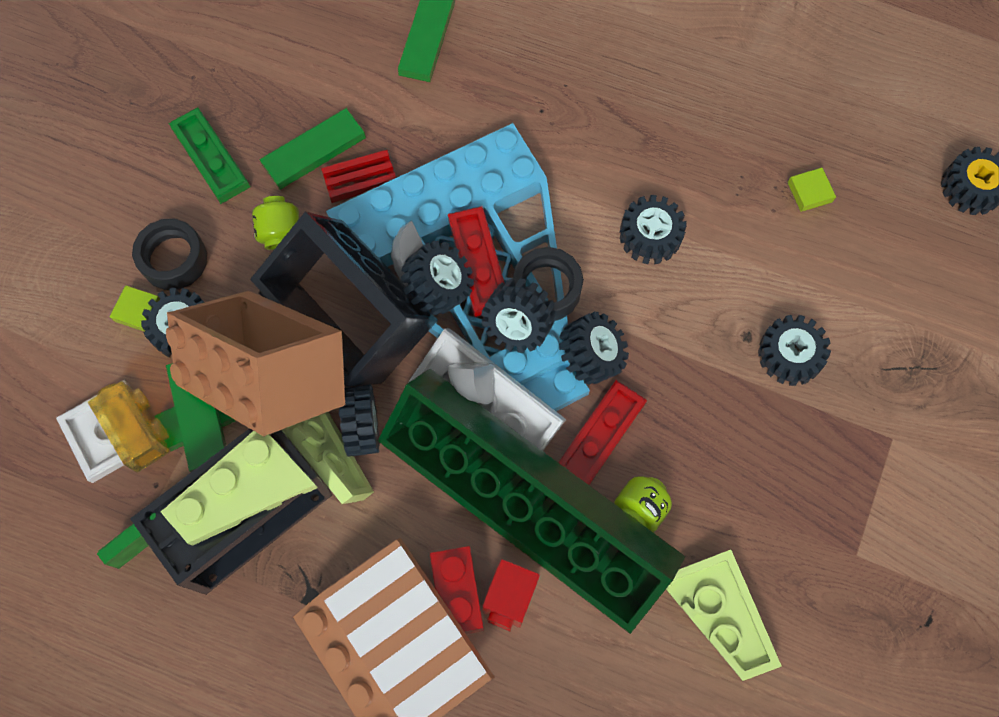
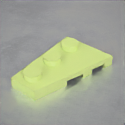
M329 412L282 429L341 504L363 501L374 493L355 457H348L346 455L342 435Z
M253 431L164 508L161 513L182 538L193 546L240 524L242 520L264 510L269 511L282 505V502L301 493L306 494L318 487L270 435L263 437Z
M732 550L678 570L675 578L666 590L742 681L781 667V663Z

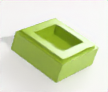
M823 168L792 176L787 182L801 212L832 203L836 198Z
M125 285L110 318L114 322L145 332L141 327V320H147L142 315L143 310H152V307L148 304L151 299L156 302L161 299L156 295Z

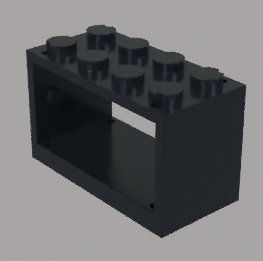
M305 211L250 280L260 290L258 294L262 297L341 330L299 284L325 253L391 324L365 355L342 331L344 385L382 384L438 320L429 310L426 313L420 310L422 303L419 302L414 305L410 301L414 298V295L412 293L405 294L403 289L406 286L401 283L344 221Z
M249 428L130 518L177 586L207 595L333 495L282 430L269 435L318 487L317 489L306 494H298L283 501L282 505L269 511H261L242 520L240 524L193 546L188 544L163 516L161 511L251 434L253 430ZM319 496L318 500L314 501V498ZM155 513L156 517L151 520L150 516ZM217 576L216 580L212 582L211 579Z

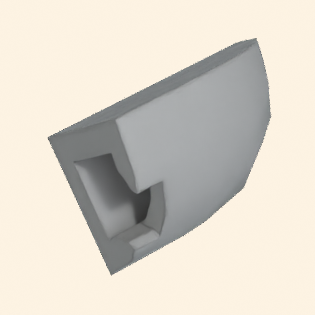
M412 220L400 228L392 243L391 258L400 281L401 276L405 274L401 271L402 266L406 263L405 260L423 246Z
M455 363L447 366L450 381L458 393L470 401L486 405L494 402V364Z

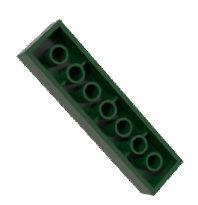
M428 369L406 384L377 440L629 634L632 633L671 584L686 558L685 555L477 402L466 399L456 391L451 383L432 369Z

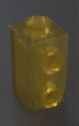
M121 381L117 384L105 386L97 393L96 397L88 401L90 408L119 458L128 468L138 473L171 452L164 441L169 438V434L157 418L152 420L146 409L150 408L151 405L139 388L133 390Z

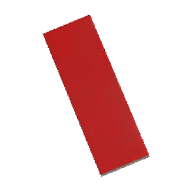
M483 206L448 214V222L455 247L459 250L458 257L462 258L465 256L468 261L464 266L465 268L471 267L473 272L468 278L474 279V285L470 287L472 292L469 298L475 317L481 316L484 305L498 285L502 282L505 284Z
M616 380L558 463L590 485L647 400Z

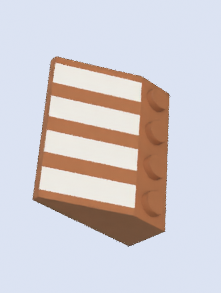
M401 538L390 543L324 590L293 616L355 717H443L495 678Z

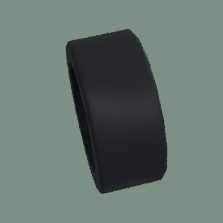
M175 218L160 219L148 224L139 232L133 243L132 257L136 268L153 286L164 290L171 288L179 290L193 284L202 275L207 265V250L198 233L187 222ZM171 238L185 239L191 249L188 258L183 264L170 271H157L152 267L150 262L151 255L157 246Z
M551 247L534 249L524 255L515 266L513 279L515 284H517L519 279L526 280L530 272L542 267L556 268L563 272L568 278L569 290L562 300L554 302L555 306L552 309L556 311L554 321L561 320L571 314L579 303L584 281L581 267L573 256L562 249Z

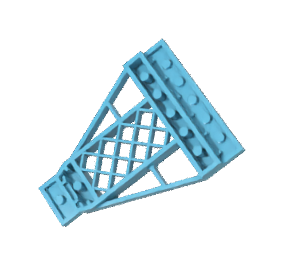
M513 123L326 211L328 217L344 221L387 267L393 264L391 258L393 240L400 228L412 220L423 245L426 243L430 244L432 241H439V245L446 242L449 243V247L454 248V240L450 237L452 233L448 222V214L483 206L492 241L495 236L504 251L495 250L498 260L506 262L502 272L505 283L507 280L512 279L507 277L510 265L512 264L515 269L523 253L543 243H547L548 247L557 248L547 177ZM540 193L546 229L521 242H515L497 214ZM551 268L556 302L564 298L561 272L556 268ZM530 272L526 279V286L530 287L532 282L538 284L536 291L540 293L543 290L533 273ZM469 296L466 297L467 301L464 310H462L460 305L450 310L464 337L471 346L555 411L589 395L590 390L584 384V380L578 381L575 378L576 371L569 373L566 368L570 363L568 360L563 362L561 358L565 354V350H559V343L564 341L559 337L560 333L565 331L563 328L568 325L567 316L554 322L540 347L537 345L536 349L531 352L526 348L524 353H518L517 346H514L512 351L506 349L498 350L485 346L488 337L486 331L489 326L483 327L482 319L468 316L471 308ZM435 323L429 332L438 338L444 329ZM472 326L484 329L481 340H479Z

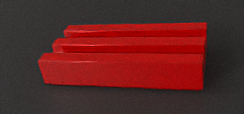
M388 150L321 168L331 203L359 196L396 178ZM387 172V175L367 180L368 177H372ZM350 182L357 183L336 190L334 189V187L340 186Z

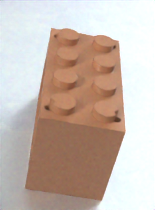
M251 291L167 312L169 327L166 329V338L171 347L173 359L170 372L176 385L263 437L345 405L341 330Z

